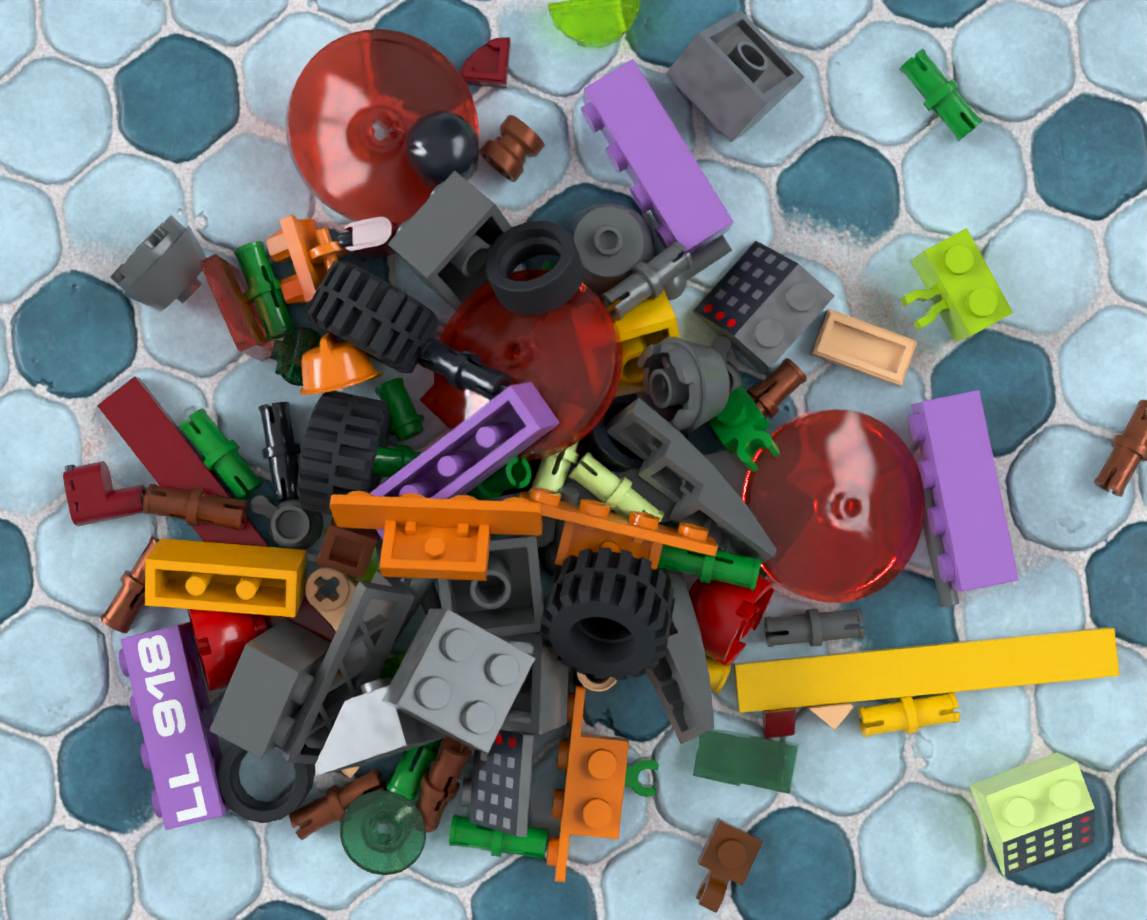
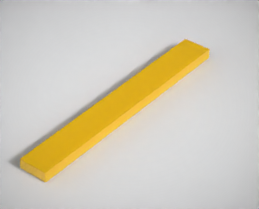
M1111 627L733 663L739 713L1120 676L1115 628Z

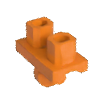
M290 215L279 220L282 229L268 237L266 243L270 256L275 262L285 263L292 260L296 271L295 275L281 280L280 287L285 302L288 304L310 303L333 261H338L339 258L346 256L350 251L345 249V247H340L339 241L332 242L328 228L318 229L315 219H297L296 216Z

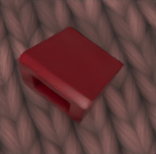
M795 708L762 711L765 738L795 735Z

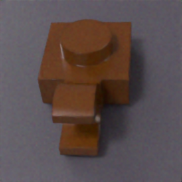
M717 818L697 860L699 865L709 869L696 895L699 905L717 913L724 899L729 880L743 886L763 843L760 838Z

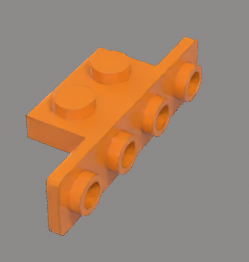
M532 487L530 494L520 492L519 498H524L533 503H540L543 516L564 520L555 558V564L562 566L564 559L570 555L578 557L581 550L590 548L593 552H599L600 547H609L612 552L621 553L622 549L633 552V557L637 559L644 557L651 561L652 569H657L663 544L716 556L718 545L715 539L708 536V529L699 525L680 522L678 529L659 525L660 518L655 515L640 511H630L629 517L609 513L611 506L590 499H581L580 505L560 501V493L544 488Z
M353 491L347 495H331L330 509L336 526L341 528L384 529L379 567L383 577L487 581L491 534L542 535L541 504L518 497L506 498L503 501H483L467 495H458L451 499H434L415 493H405L399 497L374 496L364 491Z
M575 681L574 693H568L567 722H571L569 741L560 740L558 749L557 769L565 770L564 789L554 788L552 818H560L558 837L549 836L546 866L555 867L556 882H565L570 834L619 839L629 747L628 738L581 734L586 687Z

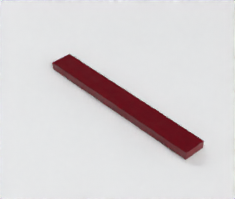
M134 376L97 405L159 486L187 491L201 488L206 490L205 494L234 499L215 473L203 463L204 459L139 377ZM248 515L246 521H242L244 522L242 531L200 523L198 527L192 526L203 542L272 547ZM306 592L295 617L262 615L271 628L284 619H288L332 642L336 633L332 625L311 605L306 597Z

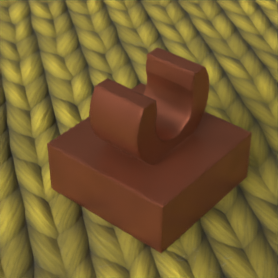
M332 515L316 564L363 579L378 541L379 533L376 529L338 527Z

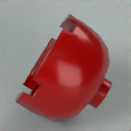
M758 574L755 591L711 580L710 584L700 582V578L693 583L688 592L700 627L704 652L726 667L739 656L747 645L742 640L747 636L751 628L756 631L774 594L773 582Z
M187 609L209 691L227 688L245 645L267 631L263 616L258 614Z

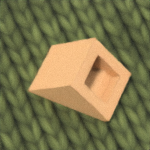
M846 702L806 707L836 730L854 706Z

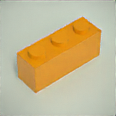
M161 538L145 559V605L295 617L305 596L307 550Z

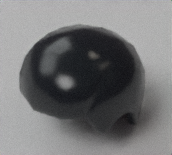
M438 110L419 117L408 131L406 140L408 162L426 186L435 188L440 183L445 182L454 171L469 181L477 170L479 141L474 129L462 116Z

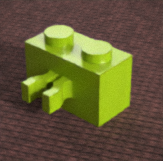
M967 228L924 250L910 260L926 289H918L900 298L901 303L905 307L914 301L925 302L932 299L935 304L926 309L924 317L912 322L916 330L932 323L940 313L954 341L958 342L1013 313Z

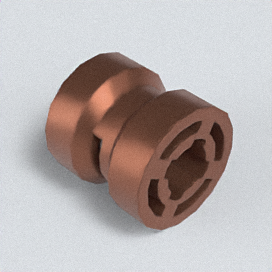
M508 115L500 125L502 137L497 136L494 140H487L479 150V154L499 174L511 182H516L524 172L525 157H536L545 147V144L523 121L513 115Z

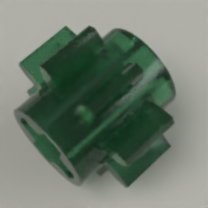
M306 327L294 330L286 329L283 341L275 340L270 357L277 361L276 375L281 374L282 378L292 385L303 386L302 355L320 346L322 336L317 331Z

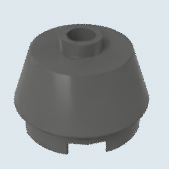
M616 202L591 204L577 212L565 227L573 237L583 265L584 274L580 287L590 293L601 295L630 276L631 269L640 262L648 263L654 258L655 244L650 227L639 213L626 205Z
M170 215L164 223L162 222L136 248L127 261L114 271L110 278L124 290L122 295L161 312L175 299L183 304L201 286L202 282L197 277L205 269L209 261L191 227L188 225L185 228Z
M669 337L662 340L659 344L648 346L640 355L637 368H644V391L636 392L637 399L640 398L682 435L691 433L724 410L729 398V375L722 357L713 348L684 339Z

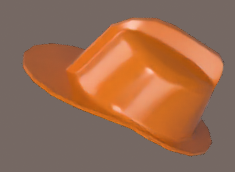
M328 333L321 338L320 346L302 355L303 388L300 389V395L319 394L346 388L384 376V373L374 369L365 351L345 340L338 341L334 334Z

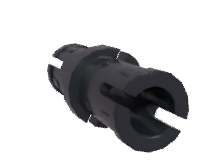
M436 338L426 340L418 352V356L423 357L418 359L421 367L444 376L452 387L461 391L471 390L489 401L510 386L509 384L513 382L510 375L487 366L481 362L478 355L468 350L464 351V353L457 351Z
M289 402L272 403V406H269V404L258 406L266 448L262 449L263 459H268L274 501L298 497L297 480L299 466L297 454L301 453L300 443L294 442Z

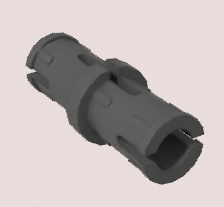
M673 242L667 249L648 263L640 262L631 269L630 276L609 291L602 293L599 298L604 310L617 300H622L608 315L613 320L619 321L645 299L654 300L661 295L663 286L684 271L692 268L693 260L689 252L675 263L672 262L686 248L679 242Z
M816 608L807 609L806 614L764 617V627L768 629L765 632L768 647L809 642L810 646L814 647L822 646V641L848 638L861 639L865 636V628L860 627V624L864 623L863 613L860 608L819 613Z

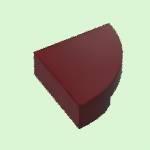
M501 37L492 39L468 57L460 72V84L507 89L511 38Z

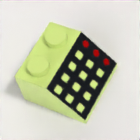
M1058 752L969 784L1004 876L1094 844L1095 808L1078 762Z

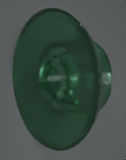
M374 791L358 797L348 806L340 824V839L345 853L358 867L372 874L392 875L406 870L420 857L425 846L426 828L420 812L408 799L394 792ZM378 822L380 824H390L393 827L392 835L379 833L377 830Z

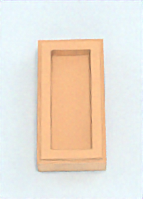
M828 309L824 314L810 355L899 387L903 384L918 341Z

